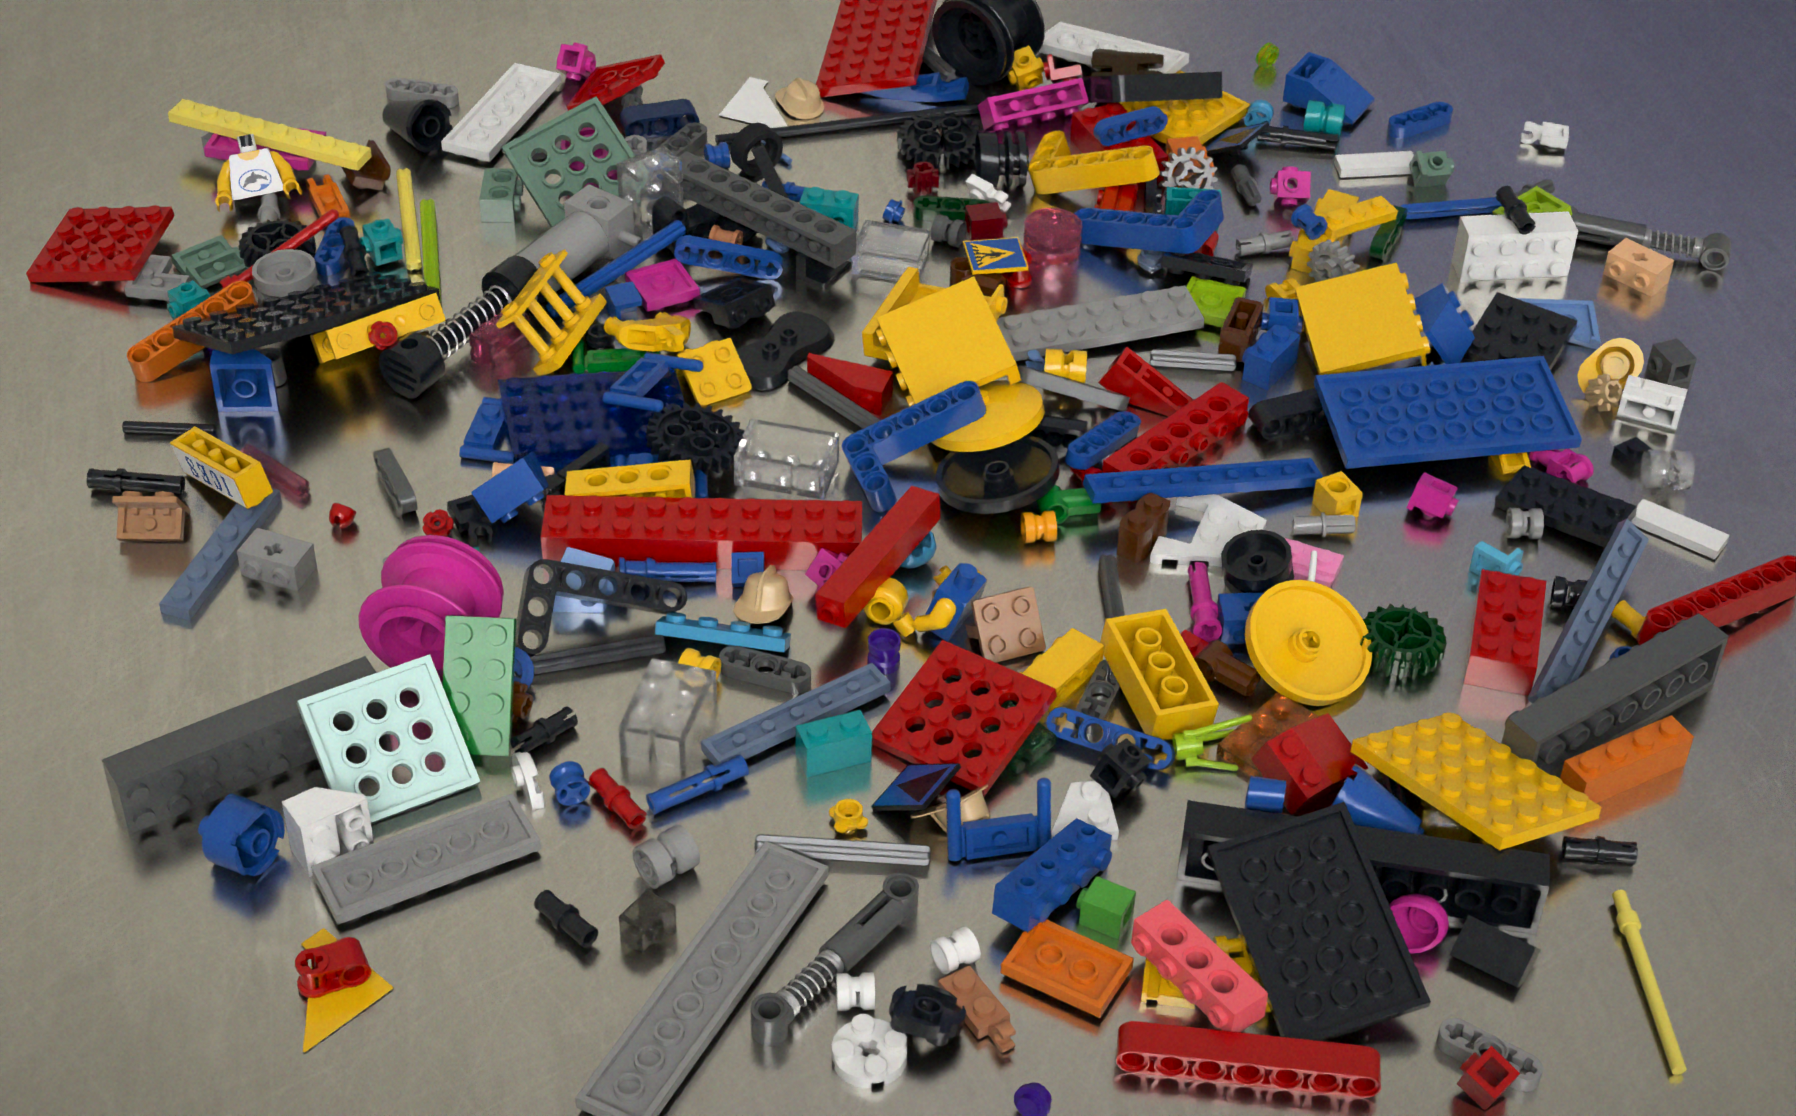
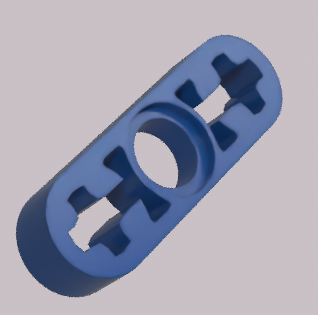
M1434 102L1391 116L1388 121L1387 133L1393 138L1404 139L1447 125L1451 122L1453 107L1445 102Z
M1152 106L1102 119L1094 127L1093 133L1102 145L1110 146L1157 134L1166 127L1168 118L1160 108ZM1136 121L1135 126L1131 130L1126 131L1127 125L1130 122Z
M340 217L328 226L314 256L317 273L320 275L330 276L337 274L341 270L345 259L340 230L345 226H355L352 219Z

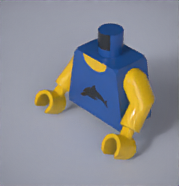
M959 563L953 571L945 565L939 569L941 574L933 577L939 588L926 614L917 616L914 621L910 613L905 612L893 624L903 637L910 635L915 630L918 632L931 631L948 642L973 613L971 602L982 597L987 579L971 564Z

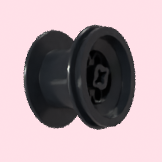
M944 0L934 14L932 34L939 55L956 70L955 75L959 78L967 77L968 83L980 86L997 82L1008 75L1014 62V51L1030 46L1034 55H1036L1044 42L1045 26L1036 0Z

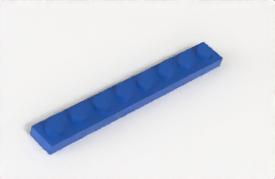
M1312 458L1085 474L1083 486L1094 504L1136 501L1148 493H1154L1163 498L1315 487L1316 480L1322 478L1323 475Z

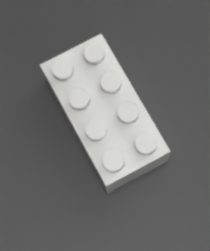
M1569 211L1528 213L1536 224L1535 229L1525 235L1519 233L1513 221L1509 220L1505 214L1460 216L1451 261L1459 280L1481 281L1568 276L1578 235V229Z

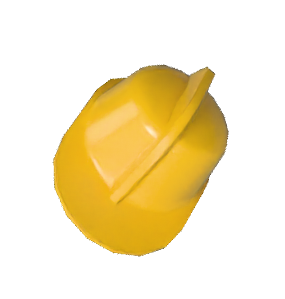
M1625 338L1611 339L1586 358L1579 367L1577 378L1582 392L1585 394L1587 386L1590 385L1589 379H1596L1598 375L1609 374L1610 380L1618 379V383L1623 390L1628 375L1637 377L1642 371L1644 359L1641 349L1633 341Z

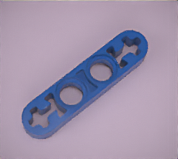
M691 235L681 236L675 243L674 256L679 262L771 280L781 276L783 271V258L774 251ZM685 247H690V252H685ZM700 249H703L702 255H699ZM714 250L719 251L723 256L719 259H713L707 253ZM746 256L750 259V262L748 264H740L735 258ZM756 259L759 260L758 266H755ZM768 263H774L773 267H767Z
M1127 411L1115 413L1071 442L1067 448L1065 462L1075 469H1089L1135 438L1139 431L1141 419Z
M1064 707L1053 709L1047 717L1046 724L1048 730L1058 738L1102 752L1110 743L1114 746L1117 745L1122 735L1130 734L1135 739V745L1141 751L1144 738L1148 740L1145 747L1158 749L1160 745L1163 746L1162 751L1167 754L1166 760H1159L1158 764H1155V757L1145 754L1151 760L1148 768L1164 770L1170 767L1175 760L1173 746L1163 739ZM1064 713H1066V720L1076 724L1080 723V717L1084 720L1078 729V738H1074L1077 731L1070 728H1063L1062 732H1059L1060 726L1055 724L1056 718H1062ZM1094 723L1099 724L1104 732L1102 739L1097 743H1091L1086 737L1087 728Z

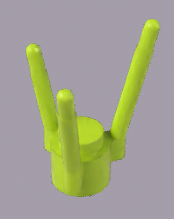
M1252 716L1236 717L1202 728L1184 730L1183 733L1173 734L1172 744L1175 751V760H1185L1186 767L1200 766L1237 771L1239 769L1237 765L1198 759L1197 755H1203L1204 753L1203 742L1235 736L1237 734L1236 729L1225 731L1223 729L1252 720Z

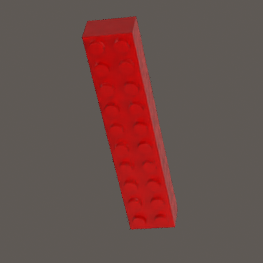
M547 495L541 531L542 559L561 562L566 548L570 547L610 558L615 562V567H619V557H624L626 561H645L646 558L655 559V562L666 563L716 562V569H732V553L764 552V570L770 565H774L776 570H808L822 548L838 555L842 552L849 556L862 542V501Z

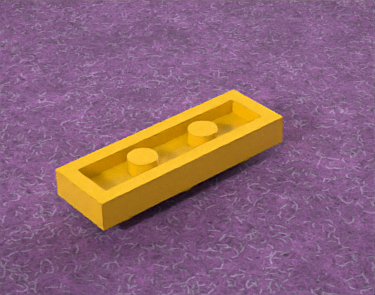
M1378 196L1317 216L1325 218L1328 225L1324 234L1332 240L1396 220L1398 210L1384 197Z

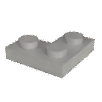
M150 255L135 281H128L125 285L126 297L169 301L167 291L178 287L182 283L190 282V277L187 275L168 274L172 267L170 256Z

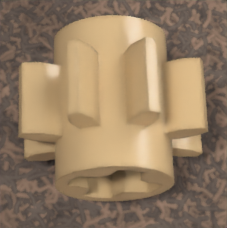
M1609 374L1598 375L1596 379H1589L1590 385L1586 388L1585 396L1590 407L1598 406V412L1610 411L1611 407L1619 406L1618 401L1621 399L1623 392L1618 379L1610 380Z

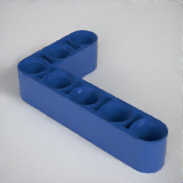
M1205 190L1199 192L1179 215L1083 208L1074 212L1073 219L1077 241L1082 244L1187 254L1197 251L1222 223L1224 215L1220 192L1217 190Z
M973 381L961 382L845 438L842 443V450L870 507L874 511H887L897 501L894 489L882 465L984 416L986 405L978 384Z

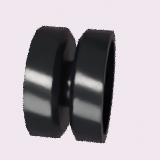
M1262 529L1246 531L1234 536L1223 548L1221 560L1226 593H1265L1276 584L1294 580L1291 546L1284 537L1275 532Z

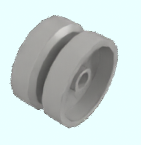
M286 249L268 253L258 259L252 267L254 285L257 288L258 304H262L263 299L270 297L287 298L288 293L293 291L311 292L314 291V286L320 285L317 279L315 259L309 253L301 250Z

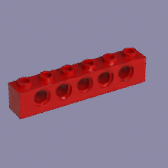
M1220 382L1104 459L1102 471L1104 473L1178 468L1183 466L1189 459L1198 453L1204 452L1208 446L1217 440L1223 439L1227 433L1245 423L1248 418L1249 397Z

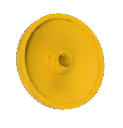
M1008 380L991 381L979 387L986 405L984 416L932 441V443L942 449L956 452L984 451L1010 444L1026 436L1040 424L1045 413L1042 396L1036 388L1029 384L1016 382L1010 385Z
M1307 580L1285 581L1269 588L1252 606L1245 625V642L1249 657L1264 681L1284 697L1306 705H1331L1351 695L1363 683L1369 672L1372 652H1369L1367 647L1371 644V639L1364 638L1363 645H1360L1362 637L1369 634L1367 627L1353 605L1333 589Z

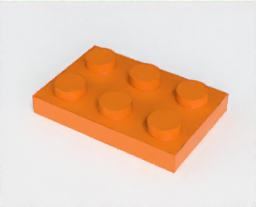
M1046 920L1043 923H1038L1029 932L1024 931L1001 963V974L1100 1018L1132 970L1134 958Z

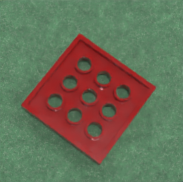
M153 205L149 207L125 206L123 208L99 207L88 209L75 207L69 209L26 272L29 282L135 281L175 215L172 207Z
M942 640L872 731V745L913 764L959 763L961 768L950 781L972 791L988 784V787L982 790L983 796H985L1057 697L1056 689ZM953 675L961 677L958 682H945L948 677ZM979 688L989 689L987 694L980 696L973 694ZM938 699L943 701L940 706L933 708L926 706L932 700ZM1008 700L1018 702L1015 707L1008 709L1001 707ZM961 712L971 714L968 719L961 721L955 719V716ZM914 724L925 726L921 731H908ZM989 725H998L1000 727L995 732H983L984 728ZM942 737L953 738L949 744H936ZM976 749L982 752L978 757H965V754L970 750Z

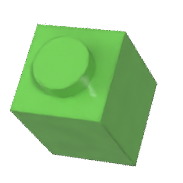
M1096 876L1089 889L1084 887L1078 897L1076 907L1080 909L1079 924L1119 940L1133 917L1136 891Z

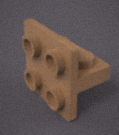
M125 491L122 496H113L112 503L118 507L117 540L183 542L185 516L191 515V509L182 500L175 497L174 493L160 491L155 492L154 496H142L140 492Z
M1024 587L972 600L971 606L975 622L965 626L968 637L979 640L982 657L997 663L1046 649L1033 587Z

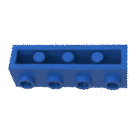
M1076 818L995 885L992 914L1026 932H1029L1038 923H1043L1060 904L1064 905L1074 892L1080 887L1084 888L1095 874L1108 867L1112 859V852L1110 851L1112 835Z

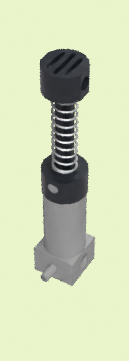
M590 184L564 202L565 218L484 275L481 283L483 297L477 296L475 302L468 303V308L462 307L460 313L453 314V319L447 318L445 325L439 324L437 330L433 329L430 331V336H423L414 331L409 332L396 340L393 345L385 348L380 353L378 359L379 368L385 381L395 392L407 398L419 396L439 381L445 372L443 360L448 359L451 354H455L457 349L462 348L465 343H469L480 332L485 331L502 317L501 310L515 300L540 267L538 262L550 252L556 254L565 249L568 254L559 266L570 280H573L595 262L607 265L642 242L641 237L634 235L633 203ZM553 276L547 281L555 292L562 288ZM541 292L535 297L540 305L546 300ZM527 308L522 315L526 317L531 311Z

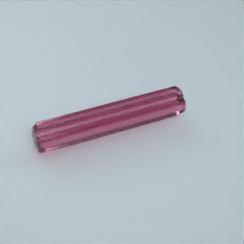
M247 444L244 448L240 449L241 452L261 463L267 477L298 497H303L305 493L310 491V487H308L309 481L252 444Z

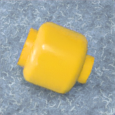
M888 578L877 588L874 597L863 608L864 613L874 623L880 625L892 624L902 616L907 606V590L898 580Z

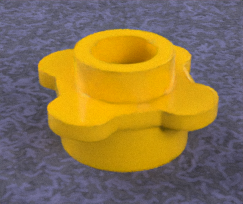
M843 799L829 810V816L834 818L835 821L834 829L839 833L853 831L856 828L864 829L868 825V819L863 817V806L854 799Z

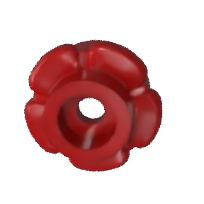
M377 321L372 324L368 338L370 343L376 345L378 350H384L396 342L397 330L390 322L382 323V321ZM381 333L385 334L384 338L380 337Z
M437 509L435 512H428L424 516V526L422 529L426 535L447 537L453 529L454 522L448 516V512ZM435 522H440V525L435 526Z

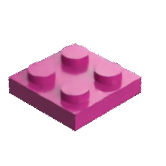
M676 258L625 273V281H633L642 298V305L647 312L678 303H685L700 295V288Z

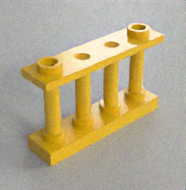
M565 249L556 254L550 252L538 262L540 267L515 300L501 310L503 315L496 323V326L500 329L513 322L537 350L540 360L533 370L540 378L561 368L607 303L601 293L592 298L584 297L559 265L568 254ZM551 276L555 278L576 304L574 306L576 308L574 313L571 312L547 281ZM539 292L542 293L564 320V327L562 329L557 326L535 299ZM527 308L550 334V340L552 341L550 346L545 343L522 315Z
M433 293L311 335L310 338L320 364L376 346L370 343L368 333L371 331L372 324L377 321H382V323L390 322L397 330V338L406 333L415 332L446 321L437 294ZM381 333L380 337L384 338L385 334Z

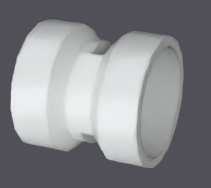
M966 926L954 930L948 938L940 936L930 942L933 960L943 974L956 971L959 964H971L980 959L981 953L977 939Z
M865 972L857 977H851L848 973H836L837 1011H849L852 1007H861L863 1010H875L874 972Z

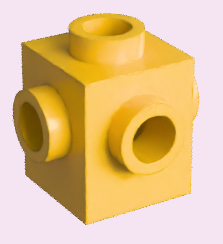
M1030 46L1014 51V62L1007 75L1011 85L1016 84L1018 90L1022 91L1042 84V72H1045L1043 62L1040 57H1035Z

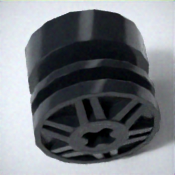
M1009 130L1005 131L1002 143H998L995 131H977L975 138L976 176L993 184V187L996 188L999 176L1003 175L1005 186L1008 188L1012 186L1014 175L1016 186L1024 187L1029 168V150L1024 131L1016 130L1013 142L1011 132Z

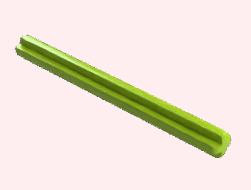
M430 198L428 200L423 199L420 202L424 282H426L427 286L439 288L440 302L435 201Z

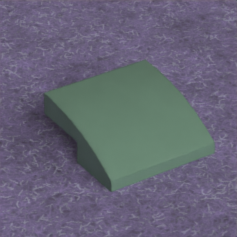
M222 235L172 254V263L182 275L189 276L190 281L193 280L202 289L218 283L228 275L232 277L234 274L238 275L248 269V266L244 265V259L240 258V250L237 246L232 248Z

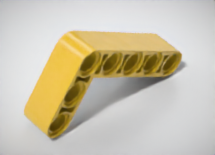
M1060 130L1049 132L1043 136L1028 168L1037 194L1151 181L1160 174L1151 146L1071 155L1065 133Z

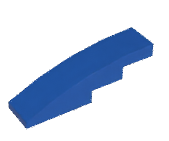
M940 72L919 75L916 85L861 93L885 99L910 102H945L966 99L969 83L967 77L951 79L949 83L942 81Z

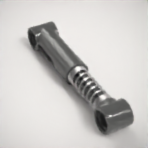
M1571 206V217L1578 229L1577 240L1615 247L1622 240L1628 238L1649 249L1655 248L1656 252L1660 249L1664 253L1671 251L1672 255L1674 252L1679 253V256L1686 254L1687 258L1691 255V258L1698 259L1706 269L1711 271L1722 270L1729 263L1731 241L1722 233L1709 234L1703 239L1697 237L1690 239L1689 236L1683 238L1681 234L1679 236H1675L1674 233L1667 235L1666 231L1663 234L1659 233V230L1652 232V229H1647V225L1580 213Z
M902 872L893 873L886 877L883 882V890L820 947L819 954L815 957L814 961L809 962L808 966L804 967L801 973L796 974L795 978L788 982V986L782 987L777 993L761 994L753 1000L750 1009L751 1034L758 1044L775 1046L782 1043L788 1036L789 1024L794 1021L795 1016L800 1012V1006H807V1000H813V994H819L820 987L826 988L827 981L832 982L833 976L836 977V973L849 972L899 924L910 922L916 917L919 895L917 879L908 873Z

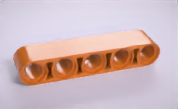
M236 281L133 345L127 352V359L135 378L140 382H151L204 349V346L174 338L172 326L183 324V320L186 318L210 317L209 313L214 311L226 310L228 313L236 311V306L242 304L258 305L251 285L245 281Z

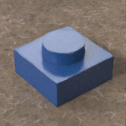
M764 552L732 553V587H744L749 575L764 572Z

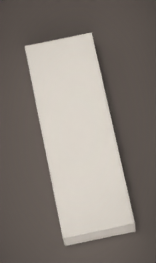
M1412 151L1335 155L1334 164L1340 178L1411 174L1409 163L1414 154Z
M1642 499L1637 505L1636 516L1631 521L1636 527L1714 560L1726 546L1730 536L1645 499Z

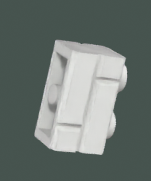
M1628 375L1617 416L1676 430L1688 389Z

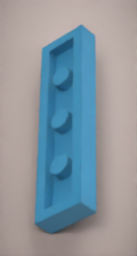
M669 612L666 616H662L656 621L655 628L656 635L785 652L790 647L791 634L783 633V628L777 626H763L762 630L750 628V623L732 621L731 625L719 624L718 619L712 617H699L697 621L686 619L685 614Z

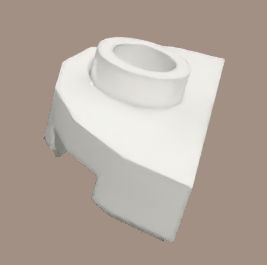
M527 752L514 753L512 755L513 767H511V772L516 787L522 786L532 811L544 808L543 791H540L534 776H538V772L531 755Z

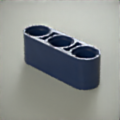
M687 99L629 106L623 109L619 116L626 136L640 135L645 139L674 135L689 123H699V117L691 101Z

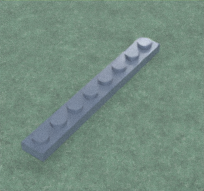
M1628 518L1617 524L1527 698L1532 704L1538 698L1554 693L1562 685L1570 684L1579 679L1649 541Z

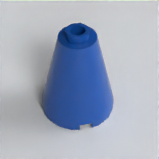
M1354 764L1352 770L1357 772L1354 780L1347 776L1331 806L1345 802L1354 825L1423 835L1425 829L1419 827L1422 820L1361 766Z

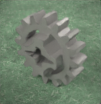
M1188 147L1187 153L1184 148H1178V155L1171 152L1168 154L1170 162L1162 161L1161 164L1166 169L1165 171H1160L1159 175L1164 176V180L1159 183V186L1199 188L1204 178L1199 189H1214L1210 186L1211 182L1218 181V178L1212 177V173L1217 171V167H1210L1209 165L1213 160L1212 157L1203 158L1205 151L1199 150L1196 153L1195 147ZM1190 158L1196 160L1202 167H1195ZM1177 165V169L1175 170L1174 174L1172 175L1173 170H1174L1175 166ZM1188 172L1196 173L1189 177L1188 181L1180 180L1187 176Z
M1329 239L1312 248L1313 251L1308 254L1311 261L1307 262V266L1312 268V272L1308 274L1310 277L1315 278V282L1355 273L1356 269L1360 268L1358 264H1354L1352 261L1355 255L1347 253V246L1340 248L1339 241L1332 243Z

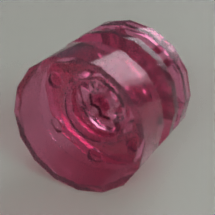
M1044 208L1036 210L1026 217L1024 221L1023 248L1032 256V264L1029 266V273L1032 276L1043 280H1062L1071 277L1077 272L1080 265V245L1083 230L1082 221L1077 215L1059 208Z

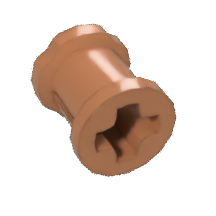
M713 225L708 239L742 245L743 233L741 230L733 232L721 229L718 225Z

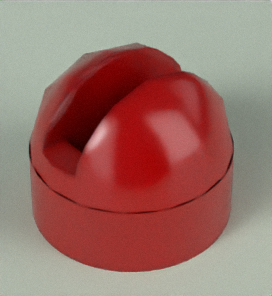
M333 503L329 512V522L333 527L340 523V529L348 528L354 521L356 511L348 506Z

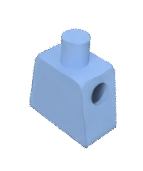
M570 547L566 548L561 562L615 571V562L612 559ZM569 573L566 577L567 585L574 590L580 589V577L574 573ZM601 579L599 581V590L604 595H611L613 585L609 580ZM555 595L553 611L602 613L605 611L607 604Z

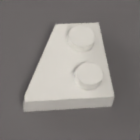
M1095 780L1071 782L1051 832V839L1078 818L1112 835L1111 841L1118 840L1119 829L1109 793Z

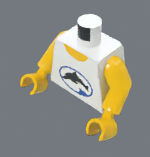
M249 134L237 137L241 153L229 155V160L223 162L217 179L218 196L215 202L217 211L220 212V205L223 203H228L229 209L232 211L234 200L278 191H284L286 197L291 199L289 192L292 189H297L300 195H302V190L296 181L291 165L276 151H270L269 148L257 150L254 135Z

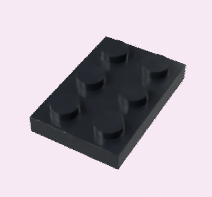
M1166 252L1163 254L1161 266L1168 267L1167 271L1170 273L1184 274V271L1195 273V277L1211 280L1212 276L1223 278L1222 282L1229 285H1239L1240 282L1244 283L1251 275L1253 268L1252 263L1197 252L1187 254Z

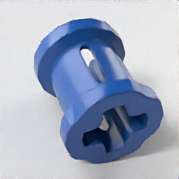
M1308 204L1297 207L1291 216V223L1297 228L1301 227L1311 240L1318 239L1327 229L1328 223L1325 218L1315 215L1313 209Z

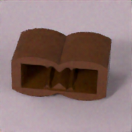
M1148 493L1138 500L1135 510L1126 513L1120 521L1117 555L1137 563L1144 560L1150 554L1151 548L1155 545L1158 537H1165L1167 534L1170 500L1154 493Z

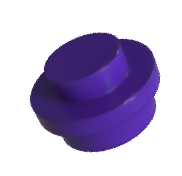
M1032 1082L1024 1084L1017 1089L1014 1094V1104L1021 1115L1047 1116L1049 1114L1052 1098L1049 1091L1043 1085Z

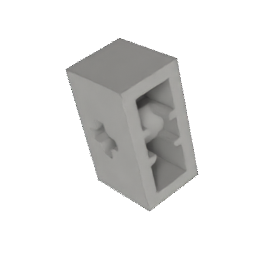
M256 528L237 550L241 575L295 591H299L317 568L313 543Z

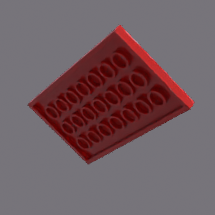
M841 0L816 82L820 97L916 85L937 0Z

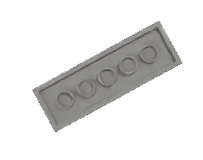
M512 793L311 866L313 877L337 925L541 850V840Z

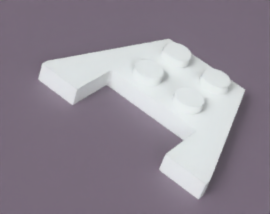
M1219 495L1177 497V506L1205 513L1190 544L1159 536L1152 549L1150 563L1162 564V559L1177 560V565H1189L1191 561H1208L1209 566L1222 567L1221 553L1225 544L1234 536L1243 532L1265 530L1267 520Z

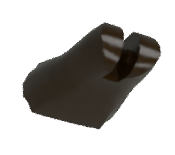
M1095 49L1092 52V69L1097 72H1092L1091 76L1163 74L1160 71H1148V69L1162 68L1164 66V55Z

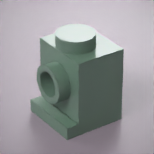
M1416 151L1409 163L1415 188L1445 185L1454 172L1453 159L1447 158L1446 151L1428 153Z

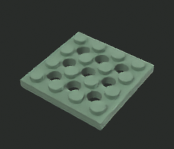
M597 96L501 146L502 152L551 228L565 218L564 205L559 202L560 199L566 195H575L587 183H595L599 186V189L625 200L653 186L649 175ZM585 127L592 128L595 131L590 137H583L579 132ZM560 140H567L571 143L570 147L565 150L558 149L556 144ZM602 148L608 151V155L605 158H596L593 155L594 151ZM536 153H544L547 156L546 160L540 163L533 161L532 157ZM575 161H580L585 165L580 171H573L569 166ZM611 170H619L622 176L617 180H612L607 177V174ZM550 174H557L561 177L560 181L556 184L548 183L546 178Z

